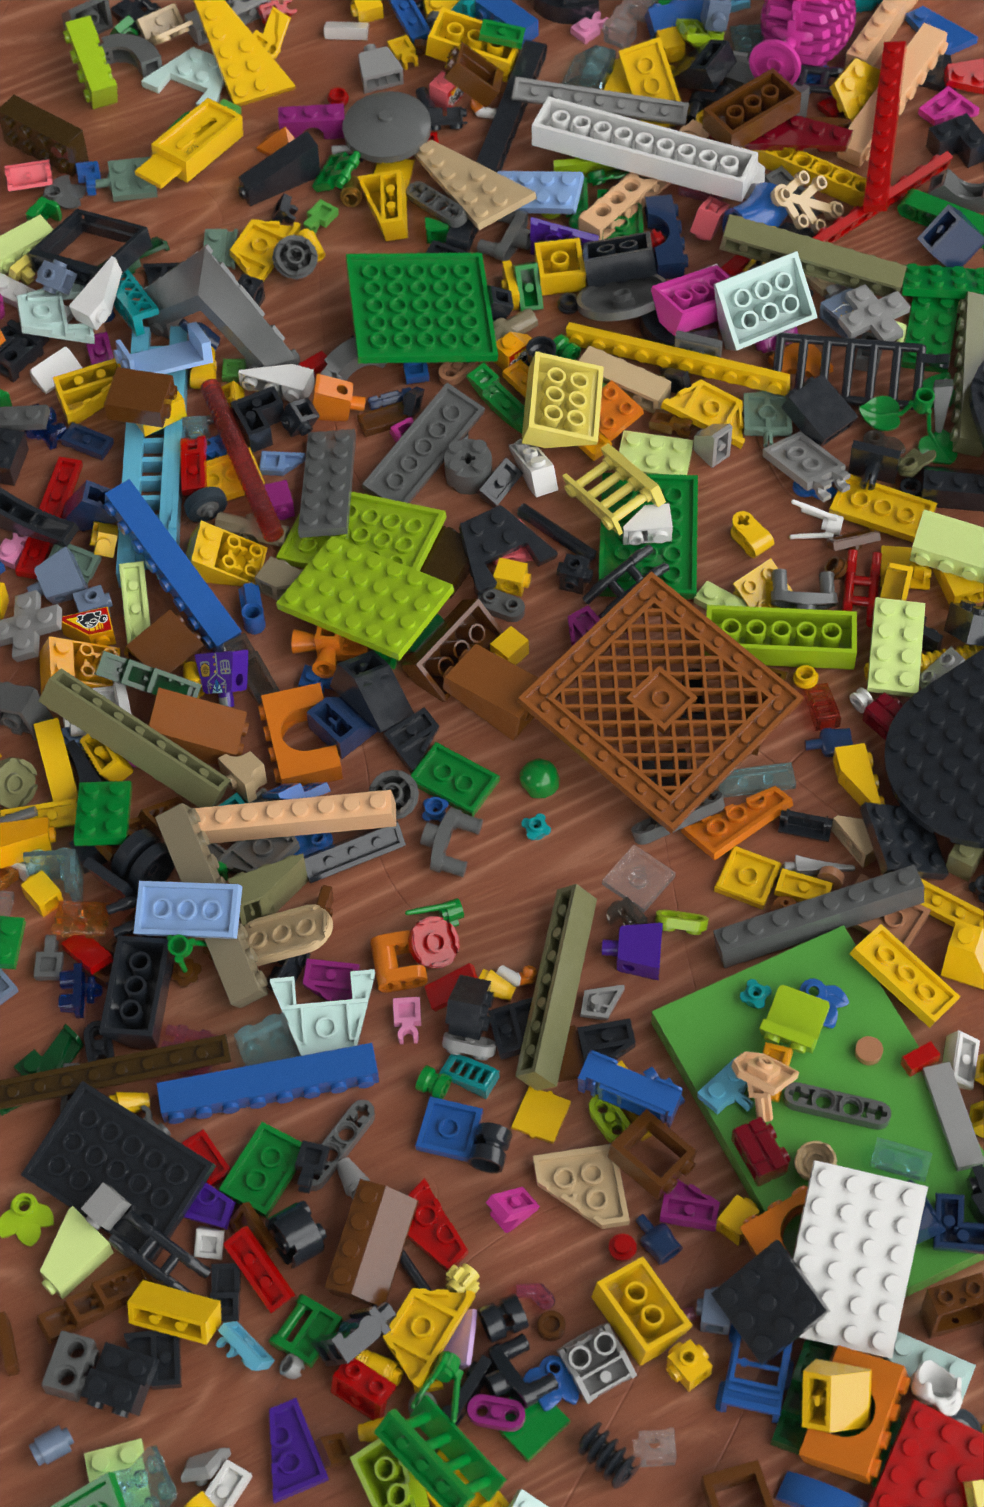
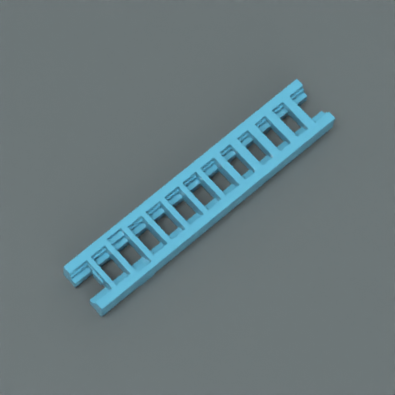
M170 326L169 345L189 341V334L179 326ZM144 327L145 334L136 336L132 331L131 354L163 347L150 346V327ZM189 368L167 373V375H173L174 385L177 386L179 393L184 398L186 413ZM186 417L150 434L164 435V438H145L137 424L126 422L122 483L130 479L140 494L141 492L161 491V495L142 496L153 511L160 510V514H156L176 543L180 545L182 507L181 438H185ZM163 453V457H143L144 454ZM162 472V476H142V473ZM118 528L116 577L119 588H121L119 564L143 561L145 570L149 569L145 564L146 559L144 556L137 554L133 549L130 537L123 535Z

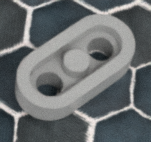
M448 1032L444 1033L442 1046L447 1049L448 1053L454 1055L465 1053L473 1055L478 1060H488L489 1057H493L497 1046L496 1042L489 1038L481 1037L480 1040L451 1035Z

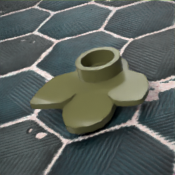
M913 448L903 458L900 457L898 473L905 477L917 475L923 466L931 463L936 458V451L930 450L922 454L916 448Z

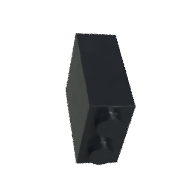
M823 374L815 379L813 376L802 384V388L799 390L796 388L792 389L786 394V401L781 407L800 431L821 447L849 429L859 417Z

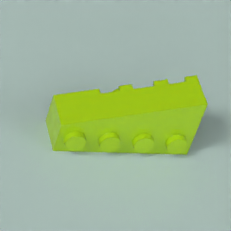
M91 16L65 22L66 31H63L66 44H71L70 56L73 64L77 63L79 70H76L79 82H84L86 89L83 90L86 102H91L93 109L118 103L117 83L112 77L109 63L105 64L107 63L103 47L98 45L100 41Z
M379 1438L350 1457L372 1507H430L426 1489Z

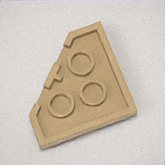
M610 1144L533 1156L537 1186L601 1229L630 1224L620 1168L607 1158Z

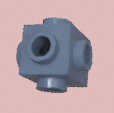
M54 259L53 263L44 260L38 269L36 282L43 284L42 289L52 294L59 291L69 295L77 274L66 269L67 264Z

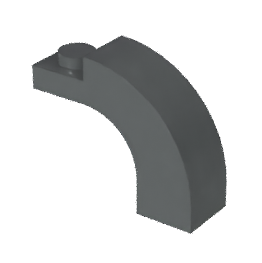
M112 34L101 37L102 44L99 46H102L105 52L107 62L105 64L109 63L110 65L117 62L132 64L139 70L143 78L162 67L160 53L152 43L144 38L131 34Z
M949 168L931 178L927 194L976 213L984 212V183L973 184L965 182L958 178Z
M352 337L340 344L325 358L328 365L320 374L346 381L361 367L375 365L384 368L387 363H358L355 337Z

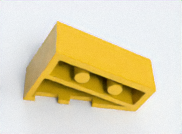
M401 169L357 176L362 193L385 240L392 241L408 238L407 193Z
M115 358L53 377L55 391L68 427L72 422L81 423L105 407L104 403L117 367L121 368V364H117Z

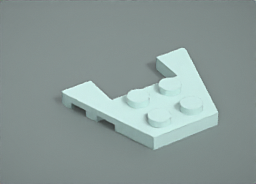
M195 47L187 50L141 81L143 88L158 94L170 80L201 91L204 94L196 102V107L207 98L219 103L220 93L225 85L214 55Z
M73 284L69 295L59 291L52 294L43 289L17 295V308L22 333L94 344L93 328L83 323L67 324L63 300L75 299L84 289V286Z
M374 969L350 971L352 999L296 1004L294 977L270 979L272 989L301 1056L358 1045L374 982Z

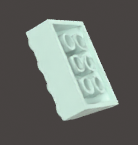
M797 251L714 284L718 324L726 350L737 351L818 318Z

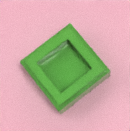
M223 359L222 382H239L238 372L239 370L247 369L246 359Z

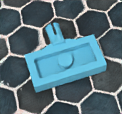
M733 1060L697 1092L698 1099L717 1115L726 1106L735 1102L747 1112L755 1105V1102L744 1094L748 1085L747 1082L738 1078L731 1067Z

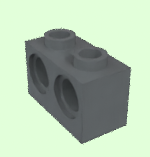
M61 1330L41 1384L46 1394L79 1402L90 1368L95 1367L99 1359L100 1351L94 1339ZM75 1350H84L81 1357L71 1358V1354ZM65 1377H74V1380L71 1384L61 1385V1382Z

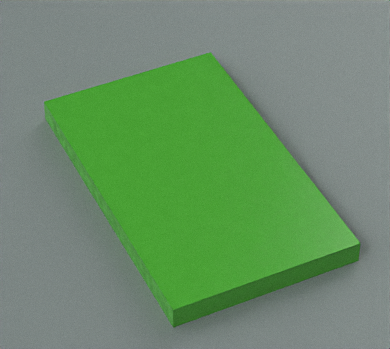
M844 925L652 1011V1026L747 1194L760 1210L759 1215L766 1212L768 1206L777 1200L784 1201L791 1197L792 1192L803 1185L808 1187L809 1181L804 1180L798 1174L794 1159L797 1150L804 1143L821 1141L822 1143H828L834 1150L837 1157V1166L902 1181L911 1179L916 1184L928 1186L926 1197L934 1211L936 1193L964 1195V1222L978 1223L968 1208L972 1195L967 1186V1178L971 1168L962 1171L956 1170L922 1071L909 1077L900 1064L902 1056L919 1048L878 980L849 954L856 944ZM750 979H755L758 984L769 986L772 990L771 995L766 998L765 1006L762 1009L752 1008L740 999V993L745 991L747 981ZM818 979L825 986L835 985L839 987L848 997L849 1004L837 1008L838 1018L834 1028L822 1027L813 1054L809 1052L801 1054L793 1051L789 1067L799 1071V1074L792 1083L808 1084L884 1102L891 1109V1119L887 1127L875 1130L793 1111L784 1103L785 1087L782 1089L779 1103L771 1101L773 1119L765 1123H770L773 1126L777 1135L775 1141L780 1148L784 1147L789 1154L788 1171L785 1175L759 1187L756 1185L731 1140L734 1128L745 1123L748 1124L756 1119L755 1105L747 1112L735 1102L726 1106L717 1115L698 1099L697 1092L735 1057L737 1058L745 1051L763 1053L765 1043H771L761 1035L760 1026L763 1018L767 1019L779 986L786 985L799 990L804 981ZM809 988L810 995H818L816 988ZM863 1037H875L882 1043V1058L874 1065H864L855 1056L856 1044ZM782 1042L776 1044L784 1047H790V1045H787ZM747 1087L744 1094L749 1098ZM794 1092L793 1100L798 1101L800 1093ZM809 1094L807 1101L808 1105H811V1099L813 1095ZM820 1097L816 1100L817 1106L822 1109L831 1106L830 1100L826 1097ZM852 1103L843 1106L844 1112L849 1115H855L859 1111L858 1107ZM864 1107L862 1115L864 1118L866 1117L867 1107ZM876 1111L874 1114L876 1120L881 1119V1111ZM980 1146V1149H981L982 1154H983V1157H984V1151H983V1149H982L981 1146ZM802 1214L797 1215L788 1223L783 1235V1244L792 1258ZM934 1237L915 1246L905 1297L984 1260V1254L933 1250Z

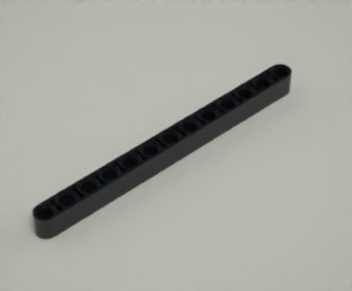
M525 40L476 161L495 172L502 171L528 105L527 102L512 100L515 77L538 79L546 59L547 44ZM467 217L464 225L457 228H449L446 244L469 252L478 229Z

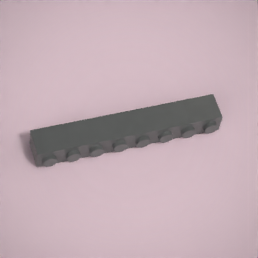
M911 865L714 930L715 947L723 967L727 968L812 940L843 925L845 928H849L924 903V884L915 866Z

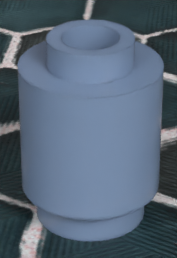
M59 1425L34 1438L35 1442L28 1446L40 1466L44 1463L48 1465L71 1452L70 1445L74 1441L67 1427L61 1430Z

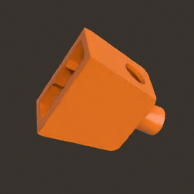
M317 374L312 404L320 415L318 420L347 421L350 409L364 411L366 397L352 395V382Z

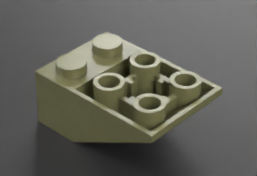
M303 853L287 856L282 861L264 864L256 870L247 873L241 872L228 879L229 884H239L242 886L239 921L243 926L256 918L277 913L308 882Z

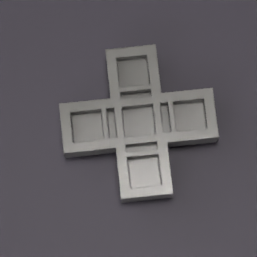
M864 284L846 293L845 299L854 311L839 317L838 324L849 338L857 337L870 330L878 340L895 341L903 337L904 331L894 319L909 313L910 305L898 291L877 299L867 285Z
M37 590L15 596L14 616L0 620V647L13 643L12 658L16 662L38 657L40 635L62 630V608L56 604L41 609V594Z

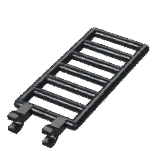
M781 332L776 337L773 370L782 372L785 342L799 343L794 388L799 390L802 388L805 380L809 344L823 345L819 375L823 374L827 380L829 377L832 346L846 347L841 396L848 405L862 406L874 398L879 350L893 351L888 396L895 399L900 409L903 410L909 401L897 400L902 352L917 353L912 400H914L917 390L923 387L925 366L948 370L950 354H926V346L919 343ZM855 348L869 349L864 397L850 396Z

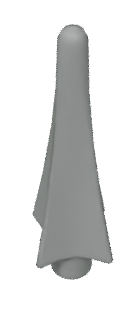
M795 855L794 862H784L783 864L784 869L808 876L818 875L820 869L824 866L836 867L841 872L855 871V866L825 862Z

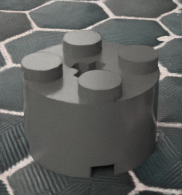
M463 439L450 442L444 455L447 484L455 488L456 492L460 494H476L492 474V454L485 441L480 439Z

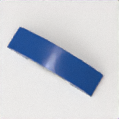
M787 1471L776 1496L777 1500L792 1507H867L868 1505L867 1502L841 1489Z

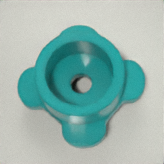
M538 813L533 818H524L521 825L526 829L529 840H540L551 833V827L546 824L544 814Z
M750 979L747 981L745 991L740 993V999L752 1008L762 1009L765 1006L766 998L771 995L772 990L769 986H762L755 979Z

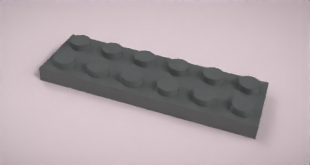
M446 383L364 481L362 488L376 497L411 503L443 464L444 455L450 442L462 440L485 413V408L449 383Z
M355 429L308 433L298 525L300 538L348 534L356 446Z

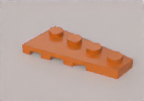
M773 786L747 797L746 802L742 804L728 805L724 807L723 812L706 817L697 823L682 828L681 833L715 861L781 815L782 810L787 811V808H791L793 806V799L777 786Z

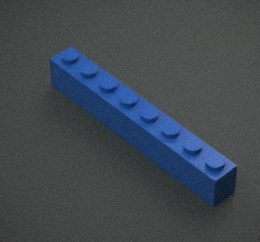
M128 479L106 492L105 503L103 504L109 516L116 518L118 528L122 534L130 537L135 552L144 556L147 568L151 573H156L160 578L159 583L166 593L170 592L174 597L173 602L180 612H185L190 627L194 631L198 630L201 634L204 646L208 650L212 649L213 652H222L240 641L242 633L240 628L131 480Z
M367 1043L157 1083L164 1123L179 1124L188 1118L205 1119L211 1117L212 1114L220 1112L232 1114L238 1112L241 1108L251 1107L258 1109L273 1102L280 1104L289 1103L294 1098L305 1097L310 1099L326 1092L342 1093L347 1088H369L374 1083H379V1076L373 1044Z

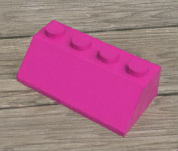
M714 265L652 286L651 292L659 322L675 336L677 330L687 332L718 321L714 284L730 278V276L719 266Z

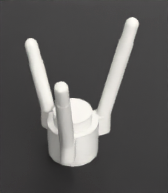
M794 499L791 501L792 504L802 508L801 512L823 519L821 529L826 531L825 533L789 535L790 539H828L833 537V535H840L844 517L828 513Z

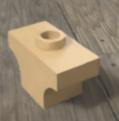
M251 751L237 757L227 754L219 757L218 762L221 774L231 780L228 787L231 790L234 789L248 803L256 800V790L267 783L264 764Z

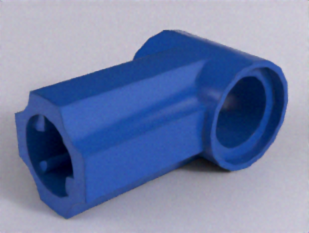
M246 583L238 589L244 628L250 634H259L266 628L259 585Z

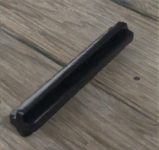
M523 503L517 509L519 517L576 555L590 559V563L596 558L597 551L526 503Z

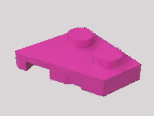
M948 86L918 109V115L935 126L965 113L970 118L979 115L980 108Z

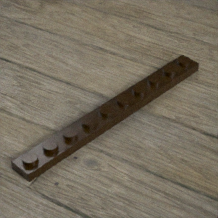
M223 1034L0 1080V1110L73 1095L82 1081L98 1090L229 1063L232 1061L227 1035Z

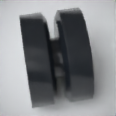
M145 828L136 831L121 844L111 863L112 873L127 882L137 894L139 881L165 882L175 868L166 843L161 842L154 832Z

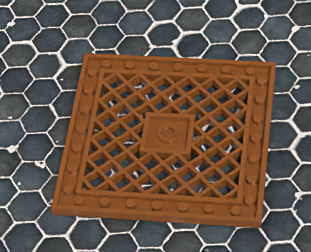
M651 571L518 697L517 703L672 834L799 706L804 697ZM648 616H660L661 624H649ZM643 617V624H635ZM666 619L669 620L672 624H666ZM632 632H644L645 640H632ZM649 632H662V640H650ZM667 632H679L680 640H668ZM625 633L627 634V640H619ZM685 634L692 640H685ZM610 648V656H602ZM615 648H628V656H616ZM633 648H645L646 656H633ZM651 648H663L664 656H651ZM668 648H681V656H669ZM686 648H698L699 656H687ZM704 650L711 656H704ZM593 664L594 672H585ZM599 664H611L612 672H599ZM616 664H629V672H617ZM634 664H647V672H635ZM652 664H664L665 670L658 666L652 671ZM670 664H682L683 672H670ZM688 664H700V672H688ZM705 664H717L718 672H706ZM723 666L727 668L730 672H724ZM577 680V688H568ZM582 680H594L595 688H582ZM600 680H612L613 688H600ZM618 680H630L631 688H618ZM635 680H644L636 687ZM677 680H683L684 686ZM689 680H701L702 688H690ZM707 680H719V688H707ZM724 680H736L737 688H725ZM742 682H744L750 688H743ZM738 695L739 704H727L726 696ZM744 695H756V704H744ZM565 696H578V704H565ZM583 696H596V704H583ZM601 696H614V704H601ZM619 696H627L625 699L626 704H619ZM697 696H703V704H694L698 698ZM708 696H720L721 704H709ZM572 712H579V718ZM584 712H597V720H584ZM602 712H615V720H603ZM620 712H633V720H621ZM686 712L687 720H678ZM692 712H704L705 720H692ZM710 712H722V720H710ZM728 712H740V720H728ZM745 712H753V713L746 719V714H745ZM638 714L641 715L645 720H639ZM591 728H598V734H596ZM603 728H616L617 737H604ZM621 728H634L635 737H622ZM639 728H652V736L640 737ZM670 728V736H658V731L664 734ZM675 728H688V736H676ZM693 728H705L706 736H694ZM711 728H723L724 736H712ZM729 728H738V729L730 736ZM609 744H617L618 751ZM622 744H635L636 753H623ZM641 744H653L654 753H641ZM659 744H671L672 753H659ZM677 744H689L690 753H677ZM695 744H707L708 753H695ZM713 744H722L713 753ZM696 760H706L697 769ZM629 761H636V762H637V767H635V766H634L631 762H629ZM642 761H655V769H642ZM660 761H673V769H661ZM678 761H691V769H679ZM648 777H656V784ZM661 777H674L675 786H662ZM679 777H689V778L680 786V778H679Z

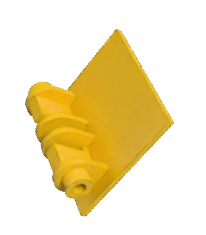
M881 546L880 587L883 585L886 567L889 562L914 567L909 589L930 590L932 568L910 561L912 547Z
M770 558L733 583L735 587L733 595L743 599L748 607L780 608L771 603V591H773L772 571L778 569ZM787 583L788 590H789L790 592H793V590L791 589V587H790L789 584Z

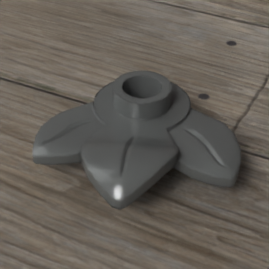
M64 175L56 178L53 181V185H48L45 188L43 197L48 200H54L61 208L75 209L81 206L80 199L87 190L86 186L70 184L69 175Z

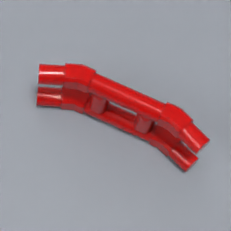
M851 549L848 550L842 611H852V605L866 606V625L872 627L874 601L878 597L882 553L873 552L870 577L857 576L855 574L858 551ZM854 585L868 586V597L853 595Z

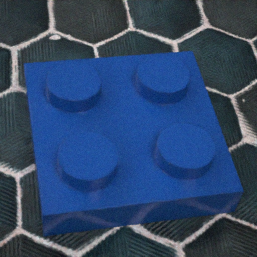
M430 1096L415 1145L416 1150L468 1162L472 1146L475 1144L476 1131L483 1116V1109Z

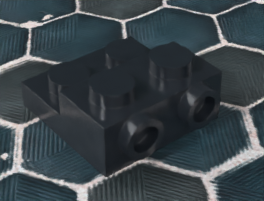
M105 1342L96 1369L90 1368L80 1396L88 1398L86 1404L101 1410L104 1404L113 1407L111 1413L128 1418L129 1413L140 1416L160 1360Z

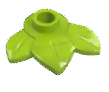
M18 1194L12 1200L10 1209L0 1217V1237L6 1238L16 1234L24 1245L32 1247L40 1238L41 1227H48L54 1224L53 1212L48 1206L39 1204L36 1197L32 1194ZM23 1205H30L28 1210H20Z

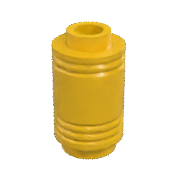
M366 1349L355 1357L396 1386L400 1384L404 1371L400 1369L401 1366L397 1361Z

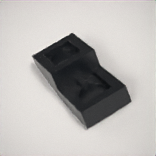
M236 1263L211 1264L210 1298L221 1302V1321H239L241 1270Z

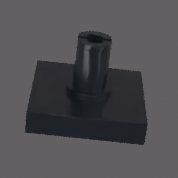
M854 440L848 472L853 475L862 476L860 487L866 489L868 480H870L868 490L875 489L876 480L895 484L901 451Z

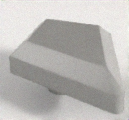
M618 985L585 990L580 1017L607 1021L623 994L625 986Z
M219 1448L190 1457L186 1461L181 1474L182 1483L196 1481L197 1486L207 1484V1479H211L226 1459L231 1456L230 1448Z

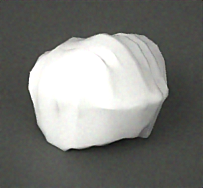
M932 1360L924 1361L910 1377L911 1391L922 1404L928 1405L947 1416L955 1415L958 1412L963 1401L960 1377L955 1378V1375L949 1373L945 1368Z

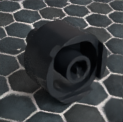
M305 1201L295 1202L265 1220L266 1228L268 1231H273L274 1240L279 1245L275 1249L286 1265L292 1263V1269L319 1255L325 1248L323 1239L327 1237L326 1232L320 1223L315 1224L310 1216L312 1214Z

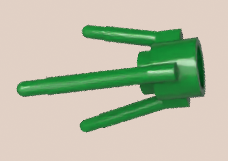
M458 898L441 904L405 911L406 915H413L438 910L440 917L444 918L443 920L448 921V923L450 922L454 927L459 926L458 920L464 918L463 907Z
M449 1351L439 1354L430 1375L411 1403V1409L416 1408L435 1379L443 1383H448L453 1379L451 1423H456L460 1381L464 1373L459 1369L461 1361L456 1354Z

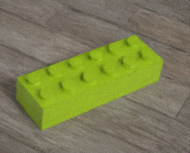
M707 605L706 617L766 666L800 667L809 665L813 668L854 669L857 655V611ZM704 650V656H711Z

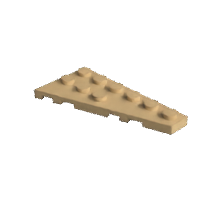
M433 140L424 143L420 147V151L414 155L448 196L463 207L467 217L478 230L537 199L534 191Z

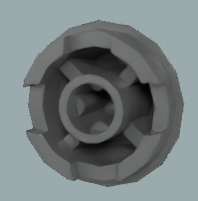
M290 235L284 237L276 244L272 259L275 268L280 274L287 278L300 279L313 272L317 265L318 255L315 246L309 239Z
M400 770L382 772L375 777L369 787V792L392 791L396 802V820L410 814L418 803L419 791L417 783L409 774Z

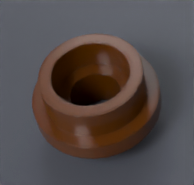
M833 556L826 562L824 571L834 572V580L841 578L847 571V561L842 557Z

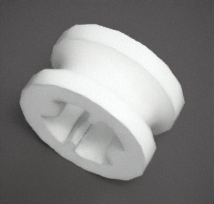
M862 687L857 690V693L853 692L849 697L854 708L860 713H864V709L873 702L870 693Z

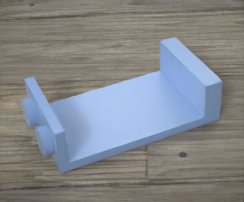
M197 322L187 324L189 341L129 354L121 340H116L117 350H114V357L116 363L121 364V368L167 374L213 363L211 341Z

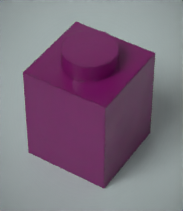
M287 480L263 485L271 521L294 517L293 500Z

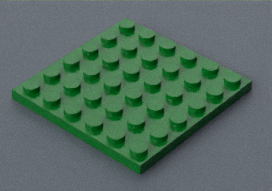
M482 253L346 254L345 262L358 363L497 362L498 350Z

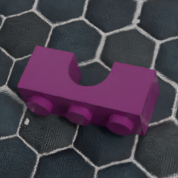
M344 104L278 107L279 129L286 127L294 138L300 136L308 128L320 129L324 133V140L344 138Z

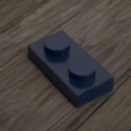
M74 422L71 423L61 437L62 445L102 461L114 445L112 437Z

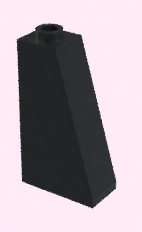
M308 131L304 132L238 177L239 187H237L241 199H245L251 207L316 179L321 171L317 143Z

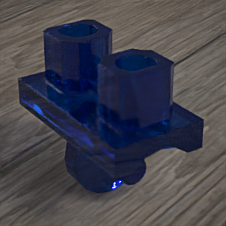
M49 407L50 415L46 429L24 430L29 439H43L49 449L52 450L57 448V441L61 440L67 427L63 422L52 424L57 422V415L53 407Z
M75 963L74 970L60 972L59 981L61 989L73 988V994L59 995L58 1005L60 1012H74L76 1019L84 1018L85 997H87L88 1004L95 1003V997L102 995L103 987L95 983V977H88L87 983H85L86 974L82 972V963Z

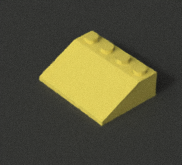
M535 352L528 368L521 443L541 448L597 445L604 367Z

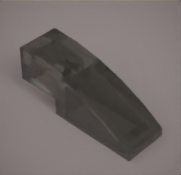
M245 633L223 643V651L248 650L246 689L258 705L262 704L261 695L280 691L258 651L254 650Z

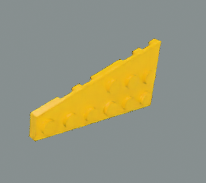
M193 0L232 103L243 106L295 90L296 85L225 0Z

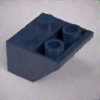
M949 204L917 238L946 267H963L984 245L983 234L960 210Z
M325 697L307 711L309 729L327 746L336 745L341 759L378 732L342 697Z

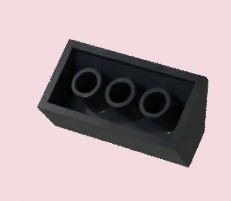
M928 465L922 467L920 498L936 502V508L984 512V470Z
M118 935L99 1029L100 1035L131 1048H158L175 955L168 950L169 941L167 939Z

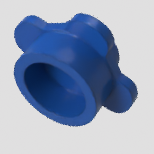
M439 797L425 799L423 802L425 812L422 814L423 820L427 822L438 820L441 822L446 815L447 800Z

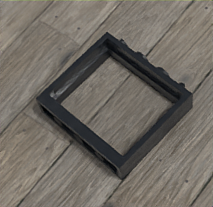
M77 208L29 251L28 257L35 273L38 272L44 260L53 263L55 259L67 264L66 269L77 274L74 284L85 286L105 263L99 267L59 256L83 232L125 243L112 255L116 258L122 274L152 247L148 228L145 226Z

